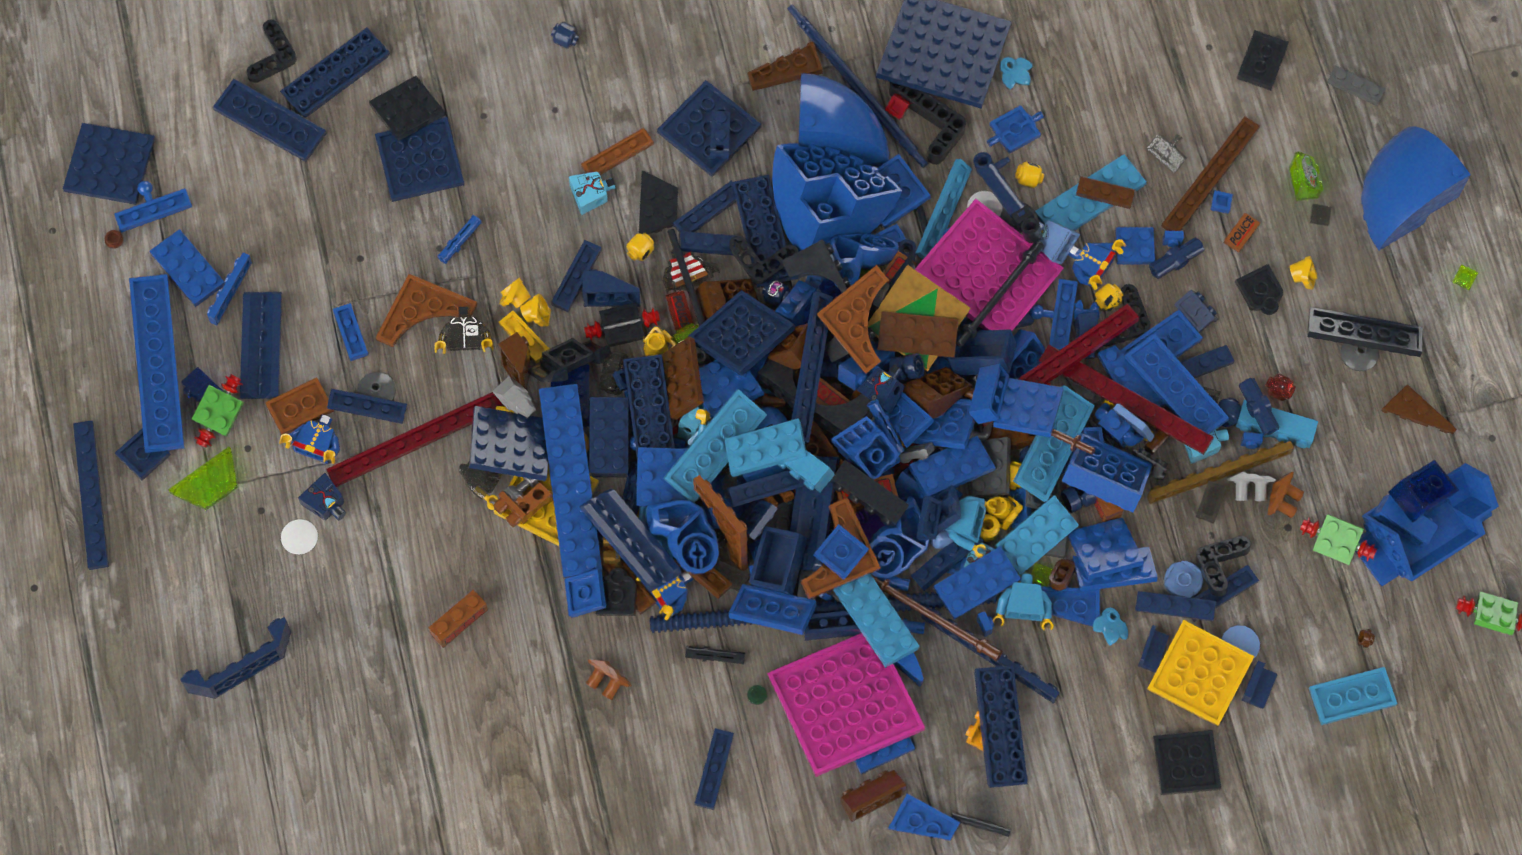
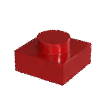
M895 93L885 110L900 120L911 103Z

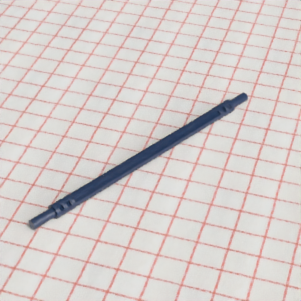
M793 4L790 5L787 10L797 20L800 28L857 95L868 104L880 122L908 155H912L922 168L928 165L927 161L917 151L918 148L811 22L805 16H802Z

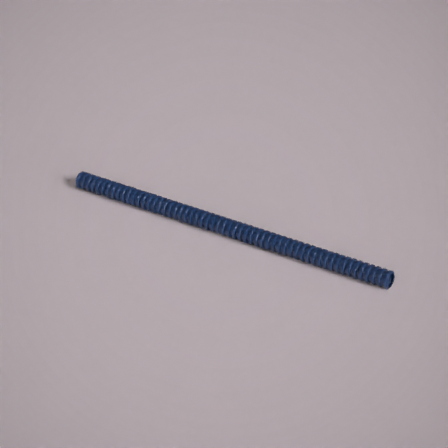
M937 593L906 594V596L924 607H932L934 609L938 607L941 609L944 606L946 608ZM888 595L887 599L896 612H899V610L905 612L907 609L911 611V607ZM997 595L984 603L990 604V602H993V604H996ZM829 600L827 603L824 601L818 603L817 601L813 614L847 610L841 602L836 600L833 602ZM725 609L724 612H721V610L715 612L713 610L712 613L706 611L705 613L699 612V614H696V612H693V614L687 613V615H684V613H681V615L675 614V616L671 615L668 620L664 619L666 615H663V617L657 615L655 618L650 616V629L652 633H655V631L661 633V631L667 632V630L673 632L675 629L676 631H679V629L685 631L687 628L689 630L691 628L697 630L698 627H701V629H704V627L709 629L710 626H713V628L719 626L721 628L722 625H725V627L731 625L733 627L734 624L740 626V624L746 625L749 622L729 618V611Z

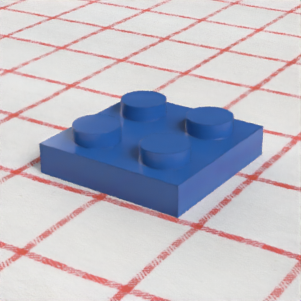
M1116 227L1115 239H1121L1126 244V247H1121L1124 251L1122 254H1118L1116 251L1117 265H1150L1155 262L1153 227Z
M838 524L814 553V556L845 580L869 548Z
M595 569L564 579L568 614L570 617L574 618L606 608L601 570Z

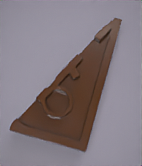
M1408 384L1381 410L1384 413L1390 412L1399 415V418L1408 419L1426 427L1429 425L1440 429L1439 431L1454 434L1457 430Z

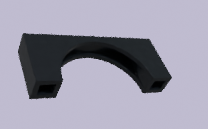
M823 239L782 261L790 278L793 280L804 276H822L833 281L842 293L851 286L846 276L843 277L841 273L843 269L841 263L833 257L834 249L832 245ZM869 327V339L871 345L876 344L874 340L876 334L872 327ZM835 337L825 344V350L832 363L837 364L851 357Z
M770 359L758 371V383L762 388L773 392L778 399L786 401L794 409L797 388L793 380L798 369L789 368ZM861 393L850 402L840 405L827 406L816 403L813 421L821 429L827 430L835 437L866 416L871 420L873 415L867 404L872 400Z

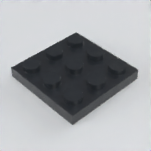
M417 76L369 101L370 107L397 141L445 116L444 109Z
M1213 730L1153 736L1161 795L1221 790Z

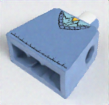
M1049 220L1045 225L1039 222L1042 231V237L1039 241L1044 245L1042 252L1052 262L1062 265L1080 234Z

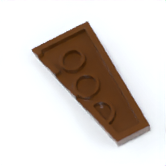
M811 41L807 43L806 47L793 50V53L785 57L782 55L771 64L766 63L747 72L752 91L799 80L801 79V73L823 74V68L814 43Z

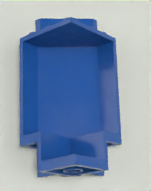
M1466 463L1449 474L1434 469L1396 494L1402 498L1403 502L1413 505L1418 509V512L1431 517L1434 523L1439 525L1429 544L1421 548L1375 518L1373 514L1378 506L1362 515L1364 520L1363 526L1367 532L1361 535L1359 544L1361 545L1365 540H1367V545L1369 546L1375 543L1374 548H1377L1374 558H1369L1368 562L1365 556L1360 557V559L1382 587L1399 575L1412 582L1486 534L1482 522L1492 516L1491 511L1499 507L1489 475Z

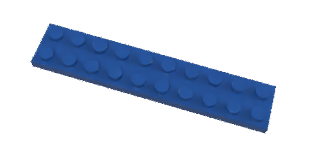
M164 274L129 278L145 453L184 449L168 276Z
M573 384L539 389L563 578H570L595 569L602 571L597 528L579 508L580 505L593 498L578 386Z

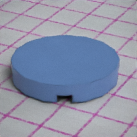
M1188 561L1171 564L1164 576V586L1172 596L1193 598L1200 592L1203 585L1200 569Z
M1237 625L1230 627L1221 638L1229 644L1253 655V660L1260 650V641L1257 634L1246 626Z

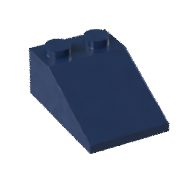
M596 269L583 271L584 307H618L635 302L637 307H641L640 288Z

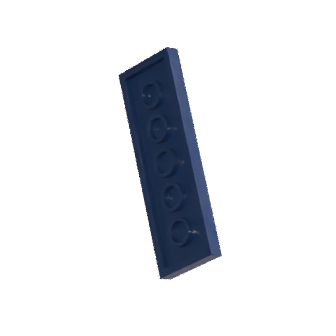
M234 78L213 106L214 111L305 162L327 134L325 129Z

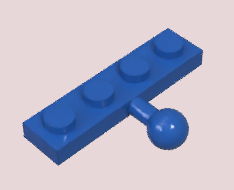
M142 181L138 184L137 189L144 196L146 202L117 212L114 215L122 233L192 207L185 188L153 200L151 195L153 187L151 183Z
M1059 279L1054 311L1046 310L1037 304L1033 305L1029 310L1033 319L1038 320L1042 317L1053 318L1049 345L1058 350L1069 344L1077 281Z

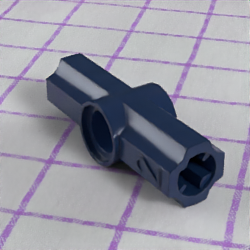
M1195 237L1180 247H1172L1163 257L1149 265L1151 274L1154 278L1159 279L1173 270H1180L1187 265L1189 260L1204 252L1203 243Z
M1248 378L1240 383L1239 388L1247 401L1248 412L1252 418L1256 419L1263 435L1268 436L1279 430L1280 427L1272 413L1271 403L1266 395L1263 396L1255 378Z

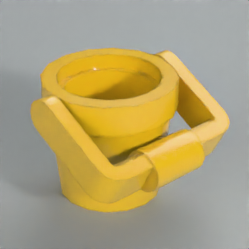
M1311 256L1289 265L1294 282H1303L1306 289L1313 290L1318 277Z
M520 278L500 292L502 297L499 304L503 307L512 303L518 308L531 298Z
M538 293L520 306L521 313L528 323L534 321L540 327L549 326L551 309L541 294Z
M654 327L643 340L645 343V356L662 355L668 350L667 342L672 347L677 345L673 337L660 327Z
M1008 496V498L994 497L992 499H995L997 504L989 506L996 508V512L991 515L996 517L1000 523H1003L1002 525L1000 524V528L1007 530L1017 518L1023 506L1011 496Z

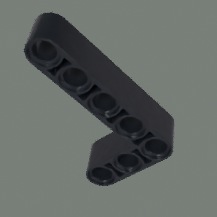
M889 82V94L891 97L895 93L911 103L908 107L909 109L941 129L940 133L929 145L927 159L931 164H940L964 135L966 128L965 118L926 92ZM898 85L901 88H894L893 86ZM914 95L916 98H910L908 96ZM924 105H929L931 108H925ZM939 115H944L946 118H940ZM954 125H959L961 128H955ZM944 138H948V139H950L951 141L946 142V141H944L943 139H944ZM932 152H939L940 154L934 155Z

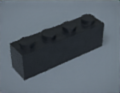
M844 460L830 481L836 491L840 493L843 491L848 494V499L856 504L859 502L865 506L864 510L871 515L876 514L881 518L880 521L887 526L892 525L894 527L909 506V504L846 460Z

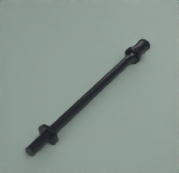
M1034 241L1031 247L1023 252V260L970 325H963V334L956 342L958 347H963L969 338L974 339L977 337L978 332L976 329L1027 265L1035 263L1037 256L1044 249L1042 242Z

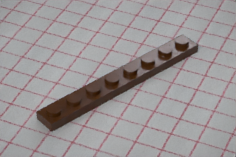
M1246 116L1243 117L1163 221L1161 227L1167 231H1181L1259 130L1260 126Z

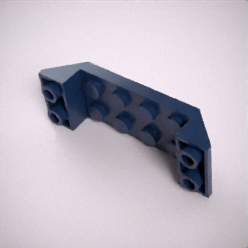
M285 617L273 620L270 626L267 627L274 641H268L260 647L261 649L247 653L239 662L230 663L224 671L216 672L209 676V680L204 681L198 669L187 671L180 679L187 692L216 699L283 659L291 635V630Z

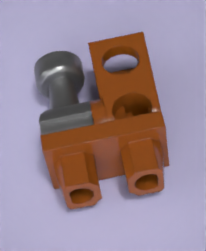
M524 478L517 486H508L499 493V499L493 507L500 515L509 509L512 513L505 519L512 527H515L520 522L525 524L545 504L548 505L553 501V497L536 479ZM529 486L534 487L526 495L523 494Z

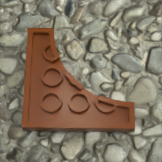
M877 265L817 313V316L865 374L881 362L871 345L868 335V316L871 304L879 290L889 281Z
M408 274L376 336V340L394 347L399 338L408 329L426 319L453 316L463 319L467 317L466 320H470L478 305L477 301ZM459 307H468V314L460 315Z
M698 475L693 479L694 490L708 508H713L712 511L716 522L728 541L726 544L730 559L743 572L748 568L747 526L742 520L739 521L736 518L735 512L731 507H727L724 504L719 493L716 494L712 490L710 482Z
M848 498L829 505L834 529L839 524L868 547L869 550L845 580L825 564L812 575L801 580L808 599H812L881 568Z

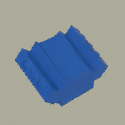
M867 416L831 439V442L838 448V452L847 462L873 480L879 478L882 473L900 462V454L883 431L878 429Z

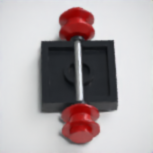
M635 302L599 311L602 322L601 327L597 321L591 326L587 322L584 332L586 338H590L591 341L594 336L600 339L602 333H604L607 345L613 347L644 340L643 322L647 328H649L651 323L657 326L660 317L658 310L654 311V308L648 313L644 309L642 316H639Z

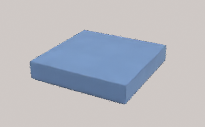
M1117 403L1113 408L1114 411L1131 425L1137 433L1151 442L1154 434L1147 424Z

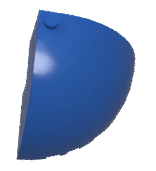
M801 73L799 146L809 147V144H814L824 150L826 147L840 150L839 154L848 157L850 155L856 156L864 160L863 164L872 167H880L890 160L888 142L884 130L875 113L859 95L835 80L815 74Z
M1411 126L1397 133L1377 153L1365 175L1361 195V204L1363 205L1364 212L1363 219L1366 221L1368 233L1378 250L1383 249L1422 226L1429 214L1458 198L1471 175L1443 141L1423 128Z
M798 143L781 144L776 147L772 172L774 200L786 236L790 243L797 247L799 252L822 239L829 243L836 235L870 234L891 212L902 190L888 176L883 177L877 172L878 168L863 164L864 160L856 156L850 155L848 157L839 154L840 150L826 147L824 150L814 144H809V147H802Z

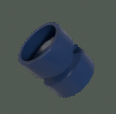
M918 353L890 359L889 369L895 364L903 370L897 378L899 382L923 377L924 363Z
M1069 487L1061 491L1064 505L1071 514L1081 510L1082 506L1089 507L1097 502L1096 496L1087 494L1078 488Z

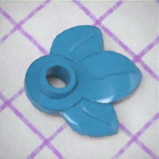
M1006 57L1002 59L1000 71L1003 73L1002 81L1004 85L1009 89H1012L1015 83L1029 85L1031 79L1028 70L1032 68V64L1024 58L1014 60L1011 57ZM1007 63H1009L1012 68H1008Z
M1106 608L1101 616L1097 617L1093 622V631L1103 632L1108 645L1114 644L1119 637L1124 640L1128 638L1127 626L1120 619L1119 613L1114 608Z

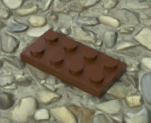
M881 311L878 350L954 357L958 319Z
M690 336L662 354L670 416L675 420L704 403L695 339Z

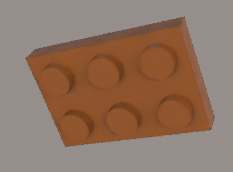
M317 377L265 402L281 435L291 433L309 420L316 421L322 415L334 412V410L327 409L329 399Z

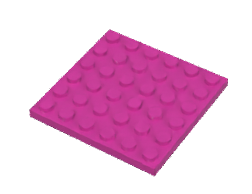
M975 199L915 270L968 305L971 309L966 316L974 321L1023 260V252L1028 250L1033 243L1027 242L1022 234L979 200ZM1041 251L1035 263L1027 265L979 327L983 330L1011 329L1013 331L1064 268L1058 263L1052 262Z
M862 633L767 673L815 777L925 730V726L894 664L885 668Z

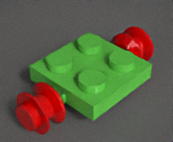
M232 374L229 377L225 376L227 378L226 383H221L223 389H225L224 391L211 385L208 386L192 417V420L206 426V429H198L200 432L199 437H194L197 439L196 443L205 448L208 445L212 446L210 443L211 438H216L214 433L210 431L214 430L226 437L228 436L244 404L243 401L231 396V393H239L236 389L238 385H243L240 383L241 379Z
M1327 514L1322 528H1319L1318 520L1315 523L1310 521V517L1308 520H1303L1300 528L1303 531L1302 535L1309 533L1310 538L1315 537L1316 533L1318 535L1313 551L1347 565L1350 564L1354 552L1357 550L1358 558L1365 556L1367 557V562L1369 558H1374L1377 548H1374L1375 543L1369 546L1367 545V540H1365L1361 545L1359 544L1364 528Z
M1484 592L1479 593L1477 604H1475L1474 598H1471L1470 601L1466 600L1465 595H1463L1462 599L1458 598L1455 609L1458 610V614L1464 611L1468 617L1473 612L1475 613L1474 625L1513 635L1515 624L1517 631L1522 629V613L1517 616L1518 602Z

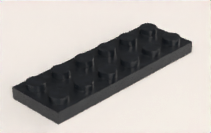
M1314 307L1309 309L1307 337L1421 357L1423 327Z

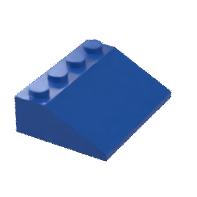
M1081 433V441L1094 447L1095 452L1091 455L1077 448L1072 454L1062 482L1083 490L1087 494L1099 497L1105 502L1117 505L1124 510L1134 512L1143 494L1153 464Z

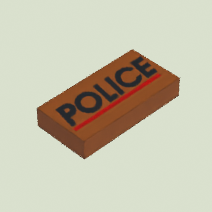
M1244 213L1223 243L1240 252L1259 227L1260 222Z

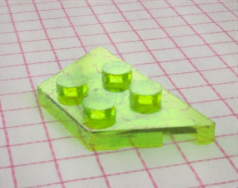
M228 446L169 488V493L207 510L238 488L231 448Z

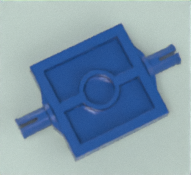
M1020 105L994 119L989 125L994 131L995 136L988 139L987 144L991 147L1000 142L1010 154L1041 136V133L1037 129L1035 122L1044 118L1043 114H1041L1042 112L1039 111L1030 116Z

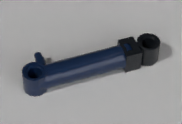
M980 152L975 155L973 162L977 175L982 177L1012 218L1013 224L1019 233L1022 232L1024 239L1029 243H1033L1036 240L1039 241L1042 237L1039 221L1034 218L1032 211L1027 205H1024L999 171L1000 168L1010 162L1009 157L994 163L991 155L986 152Z

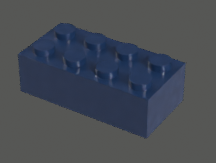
M590 397L589 476L627 478L629 397Z

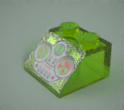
M1299 151L1295 152L1289 166L1296 201L1318 199L1321 191H1323V183L1318 177L1319 166L1315 164L1314 157Z

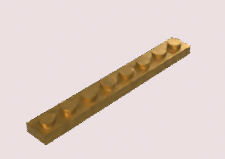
M1281 441L1272 448H1261L1255 454H1244L1236 461H1225L1219 467H1208L1202 473H1191L1185 479H1174L1168 485L1162 487L1157 485L1150 489L1147 499L1149 504L1164 500L1290 455L1294 447L1291 441L1286 443Z

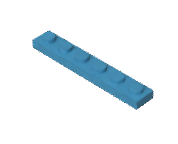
M955 159L915 254L922 260L942 238L943 232L949 225L972 168L962 159Z

